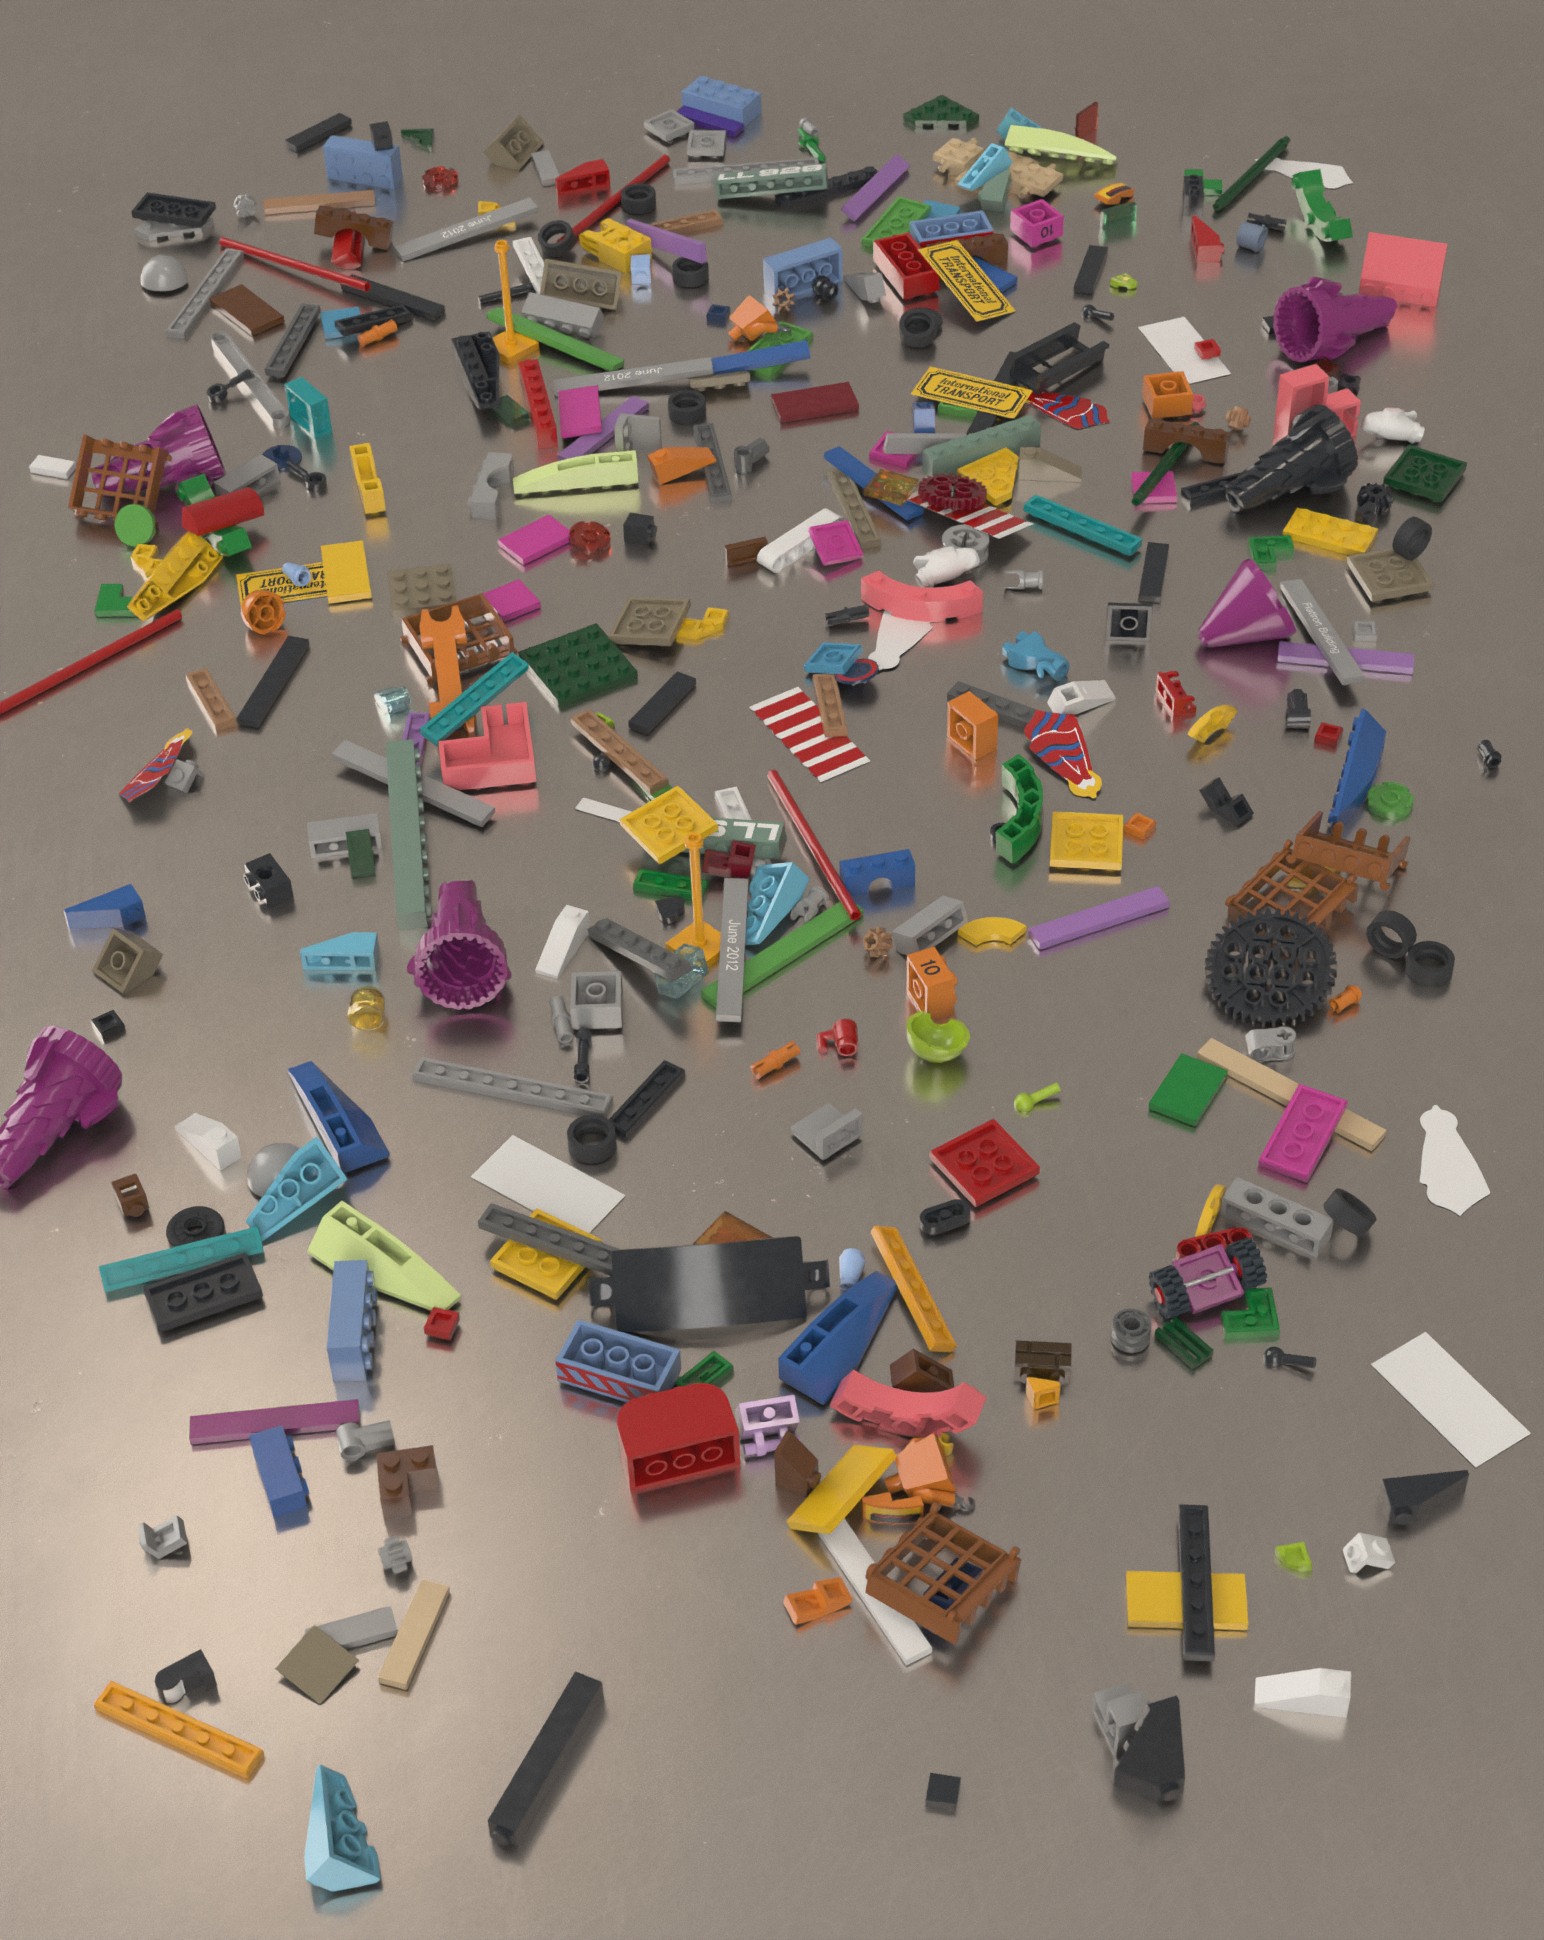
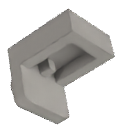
M176 759L164 784L187 794L196 776L203 778L204 773L198 769L199 765L190 760L183 762Z
M177 1515L155 1528H151L144 1522L138 1525L140 1534L138 1541L141 1548L158 1559L187 1544L184 1520Z

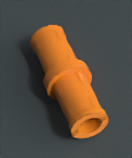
M391 319L382 325L372 326L371 330L357 336L358 341L363 347L376 340L380 341L384 336L396 332L397 325Z
M791 1040L778 1050L769 1051L766 1057L750 1065L751 1072L757 1079H760L774 1069L779 1070L783 1067L784 1063L800 1055L801 1052L798 1045L793 1046L795 1042Z

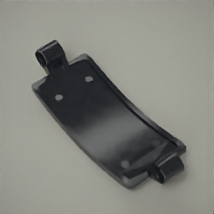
M799 1236L613 1250L611 1253L613 1277L587 1278L589 1306L615 1305L616 1326L619 1332L707 1328L804 1318L807 1315L805 1290L830 1287L828 1259L812 1262L803 1261L802 1242Z

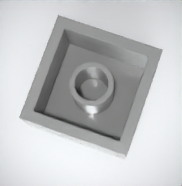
M621 971L571 973L570 1013L572 1029L622 1028L623 987Z

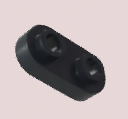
M954 1199L929 1207L920 1214V1228L927 1234L935 1235L963 1226L970 1220V1205L963 1200Z

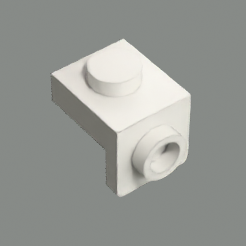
M1359 1532L1343 1548L1348 1568L1352 1573H1357L1365 1565L1389 1569L1395 1563L1387 1538Z

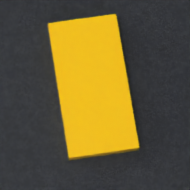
M363 540L321 546L328 602L338 603L372 598Z
M853 1445L786 1522L790 1529L830 1535L897 1457L894 1450Z
M1126 1571L1128 1627L1183 1628L1181 1572ZM1211 1573L1214 1629L1248 1630L1245 1574Z

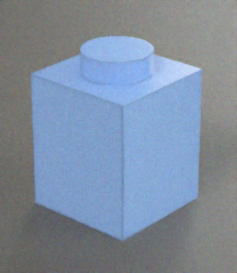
M631 255L632 284H651L650 255Z

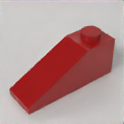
M604 159L585 162L555 178L557 196L611 186L610 171Z
M1192 215L1191 236L1197 263L1220 262L1221 255H1224V243H1221L1220 236L1196 215Z

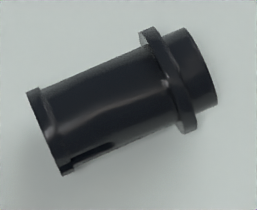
M1482 740L1478 743L1480 746L1477 745V750L1483 756L1484 764L1491 768L1497 767L1501 763V754L1495 751L1489 740Z

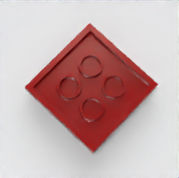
M994 1118L930 1151V1159L975 1207L1040 1174V1166Z

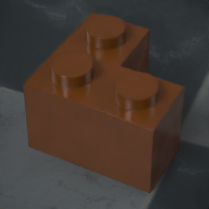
M433 1445L376 1453L380 1502L384 1520L413 1516L411 1492L439 1489Z

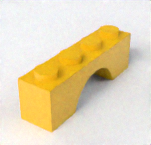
M370 443L349 446L352 468L365 514L385 511L383 488L380 478L377 477Z

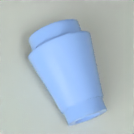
M287 562L282 567V572L294 585L305 586L310 582L311 573L306 566Z
M845 1249L842 1255L839 1256L840 1287L846 1291L858 1283L866 1263L864 1254L857 1249Z

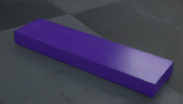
M685 105L676 111L694 122L696 126L709 130L726 131V135L731 137L737 136L744 130V123Z

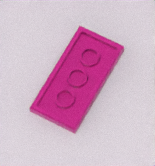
M598 385L558 391L562 438L602 432Z
M1299 1084L1258 1160V1166L1308 1183L1348 1106V1100Z

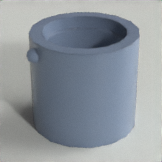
M1245 221L1238 230L1236 244L1237 246L1254 250L1255 253L1260 252L1265 245L1268 230L1265 225L1260 226Z

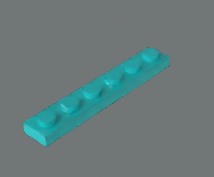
M1035 494L1024 504V512L1123 554L1131 556L1142 546V538L1039 495Z
M511 652L420 728V734L435 746H438L439 741H444L478 713L481 707L486 706L527 672L529 664Z
M258 1226L98 1267L104 1292H109L191 1271L244 1252L247 1253V1256L262 1253L264 1249Z

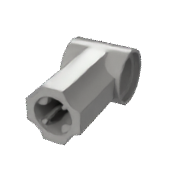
M390 1420L365 1426H359L357 1423L352 1422L345 1423L336 1430L340 1455L342 1459L347 1461L361 1458L368 1450L395 1445Z

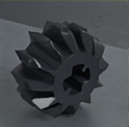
M1367 483L1366 486H1361L1359 490L1357 505L1360 508L1366 502L1371 501L1376 504L1375 514L1383 515L1384 512H1389L1393 504L1394 497L1391 488L1385 487V484Z

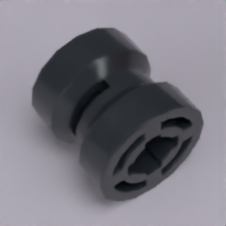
M825 275L818 276L812 284L813 291L825 301H832L838 295V286Z

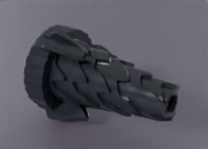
M1314 404L1295 416L1292 423L1293 427L1288 430L1287 436L1277 441L1269 451L1260 455V460L1246 468L1236 479L1224 485L1223 488L1225 489L1227 500L1231 505L1230 509L1235 513L1244 509L1247 510L1265 503L1271 498L1276 500L1287 492L1292 494L1305 485L1307 487L1311 486L1309 491L1311 495L1342 489L1344 484L1347 483L1348 477L1352 475V472L1358 466V455L1354 440L1338 415L1325 405Z

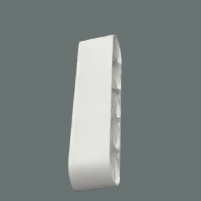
M827 508L822 509L763 547L758 553L757 562L772 572L778 573L815 549L808 533L810 527L845 520L842 516Z

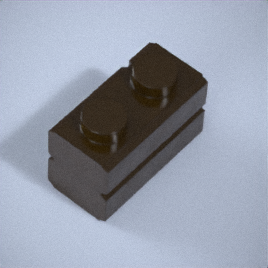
M1016 1340L1014 1381H1021L1026 1384L1028 1377L1057 1381L1060 1385L1063 1383L1070 1384L1072 1343Z

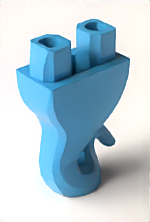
M1022 631L1017 635L1015 645L1008 641L1002 646V655L1009 659V666L1020 670L1036 669L1039 678L1044 677L1043 670H1045L1053 679L1061 681L1069 671L1070 664L1068 660L1061 654L1048 649L1042 636L1035 631L1030 635Z

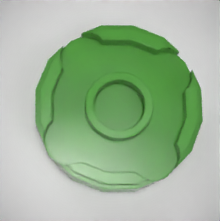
M138 504L126 505L116 516V534L126 545L136 547L137 544L146 545L155 535L156 520L151 510Z
M1388 781L1382 782V785L1379 786L1377 784L1373 785L1368 790L1366 804L1368 809L1375 815L1382 818L1396 819L1402 818L1411 812L1414 796L1409 793V789L1406 786Z

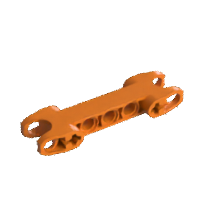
M458 605L452 606L451 617L443 622L431 619L428 609H422L419 626L422 649L434 648L440 702L429 703L431 719L462 694L456 646L466 645L467 640L464 619L461 616ZM476 714L461 726L466 730L468 738L475 737Z

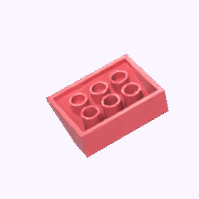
M1369 232L1359 294H1367L1374 297L1385 296L1400 302L1436 307L1441 293L1448 244Z

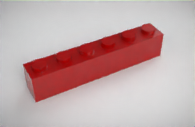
M538 359L518 362L520 384L538 450L557 448V427Z

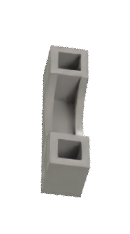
M488 452L486 460L482 461V470L477 474V484L473 485L472 497L468 498L467 506L468 510H471L472 518L497 519L501 505L499 491L494 488L510 483L514 473L513 454Z

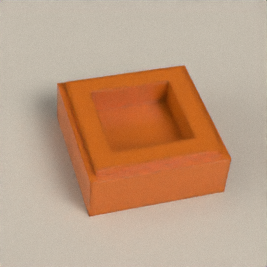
M1136 812L1124 824L1123 831L1144 840L1156 828V821Z

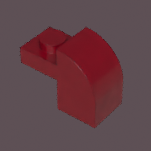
M732 840L729 854L706 849L702 872L723 876L724 878L746 879L751 872L756 845Z

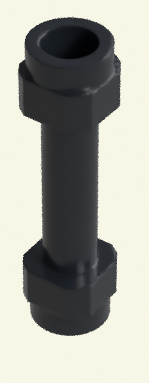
M580 1029L576 1035L578 1061L574 1066V1080L578 1083H586L590 1077V1067L587 1063L588 1048L592 1046V1033L588 1029Z

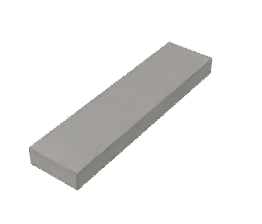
M887 433L883 451L884 454H923V449L967 436V434Z

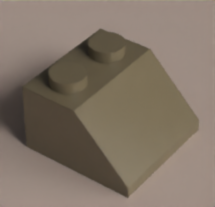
M112 928L92 971L122 994H127L153 976L163 953L134 932Z

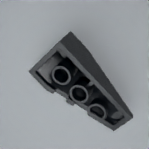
M1177 1695L1147 1704L1134 1726L1136 1730L1134 1738L1126 1740L1123 1745L1125 1749L1124 1755L1116 1757L1113 1763L1111 1781L1114 1786L1154 1803L1161 1800L1170 1801L1183 1794L1185 1766L1180 1703Z

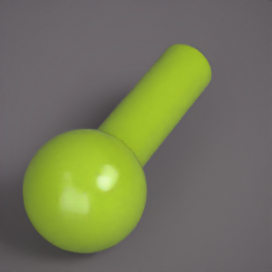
M1056 1082L1032 1094L1020 1093L1014 1099V1106L1018 1111L1028 1112L1033 1109L1035 1103L1061 1092V1089Z

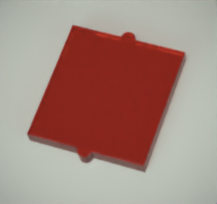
M1095 101L1076 114L1075 137L1083 139L1097 130L1098 102Z

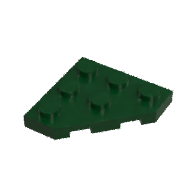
M939 95L904 113L903 120L915 127H923V124H934L933 127H948V124H959V127H968L979 121V114L944 95Z

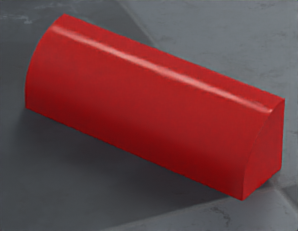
M350 228L339 230L334 235L331 262L337 267L346 270L360 267L364 235Z
M250 487L182 507V527L197 536H201L264 516V507L258 494Z

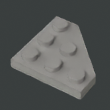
M209 217L201 228H193L191 226H177L175 224L147 220L134 229L135 237L147 241H155L157 237L168 235V239L183 237V233L194 232L195 235L202 234L212 227L214 222L213 218Z

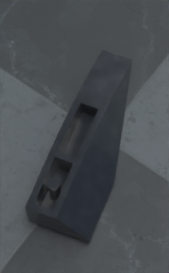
M490 331L452 338L453 359L471 399L479 410L498 407L499 352Z

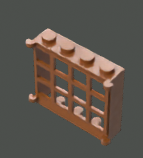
M83 434L68 508L73 510L77 516L87 517L90 514L94 515L95 519L106 521L107 518H113L115 522L121 498L134 500L133 504H139V501H143L144 506L151 510L154 515L165 461L171 462L172 457L167 456L168 451L156 446L155 449H152L146 445L133 446L123 441L115 443L105 438L97 440ZM93 453L106 455L103 470L90 468ZM111 456L124 458L121 473L108 471ZM129 459L142 461L139 476L126 474ZM147 462L152 463L149 478L144 477ZM89 472L102 474L99 489L86 487ZM107 475L120 477L117 492L104 490ZM125 478L138 480L135 495L122 493ZM143 481L148 482L145 497L140 496ZM85 492L98 494L95 509L82 506ZM103 495L116 497L113 512L100 510Z
M483 593L428 610L431 619L443 622L451 617L452 606L458 605L461 616L468 626L465 629L466 634L472 633L476 640L468 642L466 645L456 646V650L461 651L465 657L458 660L459 672L505 658L511 652L517 655L513 636ZM421 613L401 618L404 636H401L400 640L404 644L410 643L429 673V676L425 677L427 682L433 683L437 679L435 662L433 660L435 656L434 653L429 654L427 649H422V642L418 637L421 635L419 626ZM483 616L488 621L473 626L469 619ZM492 627L496 633L481 638L477 631ZM499 638L503 646L496 647L494 643L488 645L485 643ZM480 644L484 652L476 654L474 650L467 651L466 649Z
M1318 811L1297 833L1292 855L1288 854L1286 857L1288 863L1292 864L1298 858L1380 882V889L1383 891L1390 888L1391 884L1386 883V881L1398 866L1406 868L1409 863L1405 861L1411 837L1405 836L1391 853L1388 852L1390 843L1388 835L1381 836L1377 848L1364 845L1367 836V830L1364 828H1360L1356 832L1354 842L1342 839L1344 824L1340 821L1336 822L1333 826L1331 835L1319 832L1323 816L1321 811Z
M1288 839L1284 843L1283 849L1280 852H1276L1267 865L1260 867L1257 874L1251 880H1247L1236 895L1233 894L1226 899L1225 905L1228 907L1227 918L1238 923V915L1246 919L1247 912L1249 911L1255 916L1256 910L1259 909L1261 911L1266 905L1275 910L1279 908L1281 914H1284L1287 909L1290 911L1298 902H1301L1313 909L1307 915L1308 925L1316 922V930L1320 924L1328 927L1334 910L1342 913L1346 907V900L1352 903L1357 901L1358 884L1354 883L1357 880V876L1351 874L1348 880L1321 865L1298 858L1294 863H1288L1286 857L1288 854L1292 855L1293 852L1290 849L1293 842ZM1279 870L1289 874L1280 884L1271 879ZM1293 878L1307 884L1299 894L1285 887ZM1267 883L1274 887V889L1265 897L1257 892ZM1313 888L1327 895L1318 905L1305 898ZM1280 891L1294 898L1285 908L1272 901ZM1254 897L1261 902L1251 911L1244 907V905ZM1290 911V916L1293 917L1295 913ZM1266 932L1258 933V935L1265 936L1268 934ZM1285 934L1283 935V937L1290 938L1292 937V935Z
M934 1502L930 1512L924 1518L920 1517L909 1533H903L898 1543L893 1548H888L877 1564H870L865 1575V1579H867L865 1593L956 1645L959 1640L962 1622L968 1625L974 1622L978 1605L987 1609L991 1603L994 1589L1002 1593L1006 1588L1008 1580L1012 1583L1017 1581L1022 1559L1017 1557L1020 1553L1018 1547L1014 1546L1008 1554L1003 1549L937 1513L941 1509V1504ZM925 1537L938 1543L929 1553L917 1546ZM943 1548H947L960 1555L961 1558L951 1566L935 1556ZM910 1552L923 1558L914 1568L902 1561ZM967 1561L985 1570L977 1580L960 1571ZM929 1562L947 1571L938 1581L920 1572ZM894 1567H898L908 1573L899 1583L886 1576ZM953 1576L971 1585L962 1595L945 1586ZM914 1577L931 1586L923 1597L905 1587ZM938 1591L956 1600L947 1610L929 1601Z

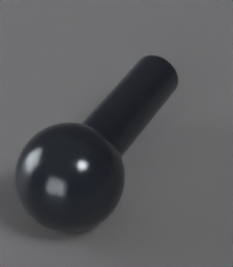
M1090 304L1085 305L1081 310V315L1085 318L1094 317L1110 321L1114 319V313L1096 310Z
M602 751L592 761L594 770L605 772L610 768V759Z
M1275 1346L1269 1347L1263 1354L1264 1363L1272 1368L1281 1367L1283 1364L1307 1368L1316 1367V1357L1286 1354L1281 1348Z

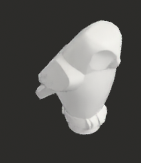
M1385 408L1383 411L1368 413L1363 418L1361 424L1362 431L1375 434L1379 439L1408 440L1412 444L1414 442L1420 443L1425 427L1415 422L1417 418L1415 411L1404 412L1400 408Z
M950 546L932 550L924 556H916L913 562L914 567L918 570V573L915 574V579L920 587L933 588L935 584L955 579L961 576L963 572L979 566L980 559L978 553L973 548L954 549V547Z

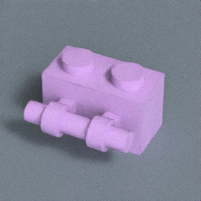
M794 1395L739 1403L735 1411L740 1440L749 1438L754 1440V1443L743 1445L745 1456L752 1454L763 1456L766 1455V1452L775 1451L786 1431H795L800 1422ZM774 1434L779 1436V1439L764 1441V1436ZM795 1436L801 1442L800 1436Z

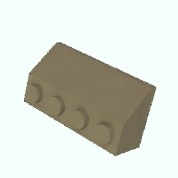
M545 259L540 295L616 311L622 272Z

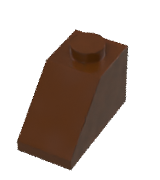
M915 1349L910 1350L890 1364L893 1388L911 1392L933 1393L955 1387L951 1369Z
M786 1431L774 1452L775 1486L807 1498L812 1488L815 1489L821 1479L818 1459L791 1432Z

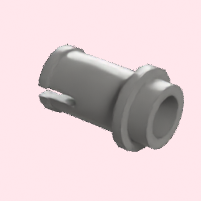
M810 118L800 120L799 127L803 128L808 135L817 137L820 134L819 128L813 124Z

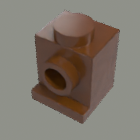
M136 1173L111 1182L115 1199L124 1217L129 1215L138 1217L149 1208L146 1193ZM132 1186L135 1188L124 1193L121 1192V1190Z

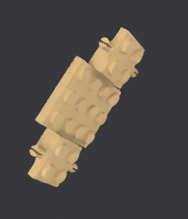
M952 138L933 154V161L942 164L938 167L940 172L944 173L948 169L949 173L958 175L954 179V186L958 187L959 181L983 154L984 148L976 146L978 144L976 138H972L969 142ZM1007 151L1013 161L1012 165L1008 168L1012 179L1008 196L1013 193L1021 199L1024 197L1028 198L1032 194L1044 197L1063 180V173L1055 171L1057 169L1055 164L1051 163L1048 167L1044 168L1040 166V161ZM983 186L972 190V192L979 194V191L983 190Z

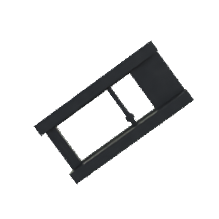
M1074 322L1010 355L1011 368L1009 376L1029 390H1033L1032 392L1040 395L1048 387L1098 361L1102 362L1105 350L1109 348L1110 344L1102 341L1091 348L1078 341L1080 325ZM1072 347L1081 352L1055 367L1046 362ZM1042 364L1049 368V370L1040 374L1033 368Z

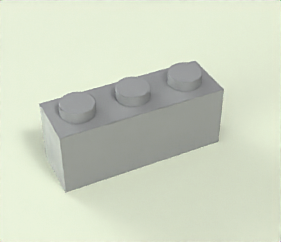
M263 455L257 456L215 481L216 497L247 487L253 489L257 494L261 493L280 481L278 465Z
M377 813L307 822L312 859L348 854L345 833L348 831L369 829L372 850L382 849Z
M942 895L894 929L892 934L897 952L908 955L934 947L968 923L963 901Z

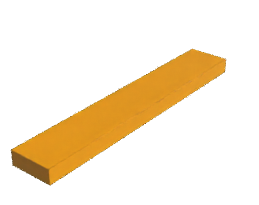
M874 1226L871 1234L929 1350L953 1352L957 1345L897 1227Z
M114 1681L109 1682L94 1703L95 1710L246 1779L249 1778L264 1756L262 1748Z

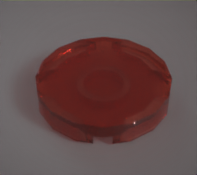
M443 166L430 168L425 171V175H422L423 186L431 191H447L454 188L459 182L457 171L453 168L448 170Z
M580 521L570 528L568 540L570 545L582 554L600 555L610 547L611 538L609 530L604 525L595 521H590V523Z

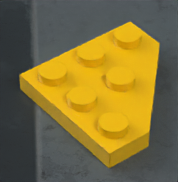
M1005 447L958 468L957 475L961 474V477L969 476V479H976V482H982V485H985V489H987L986 499L996 506L1012 498L1019 457Z

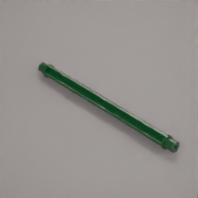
M1288 136L1280 138L1215 201L1213 209L1219 211L1232 201L1288 146L1290 138Z
M1194 421L1189 425L1195 426L1199 425V423ZM1177 442L1171 446L1133 495L1131 502L1134 506H1139L1147 499L1189 443Z

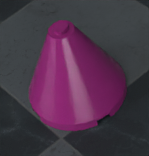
M1248 558L1241 562L1199 627L1200 634L1197 637L1203 646L1208 645L1209 648L1289 638L1297 633V630L1285 606H1282L1277 597L1278 594L1258 565Z

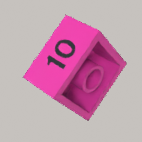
M1043 199L1011 210L1010 230L1031 247L1063 236L1064 216Z

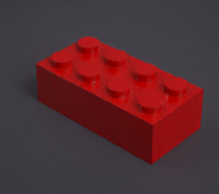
M909 232L873 240V261L903 299H911L915 296L939 291V275L918 249L922 248Z

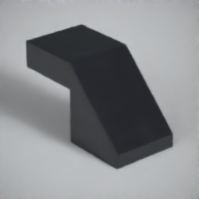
M1220 777L1213 779L1199 790L1211 811L1236 826L1254 814L1243 793L1231 797Z

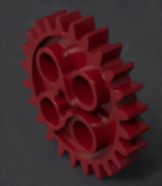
M942 473V476L934 474V477L928 475L927 478H923L919 483L918 495L919 498H923V502H928V505L935 504L936 508L943 507L944 510L951 508L952 511L956 508L963 511V508L971 510V507L978 508V505L982 506L986 500L987 489H985V485H982V482H976V479H969V476L961 477V474L954 476L953 473H950V475ZM952 486H954L953 498L951 497Z

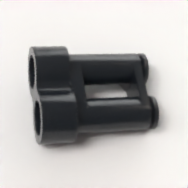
M1342 374L1338 382V391L1348 388L1357 396L1360 390V376Z

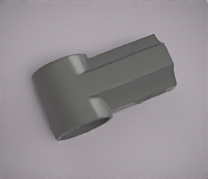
M758 438L748 446L736 447L734 449V470L738 473L750 472L752 464L769 453V446L766 441Z

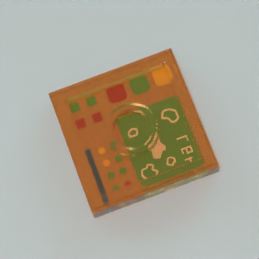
M880 469L864 488V495L903 506L919 486V479Z

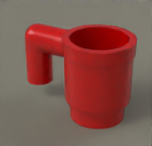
M841 1019L833 1024L831 1030L818 1033L816 1035L818 1053L825 1054L828 1051L827 1041L834 1039L835 1047L840 1055H854L859 1045L856 1022L851 1019Z

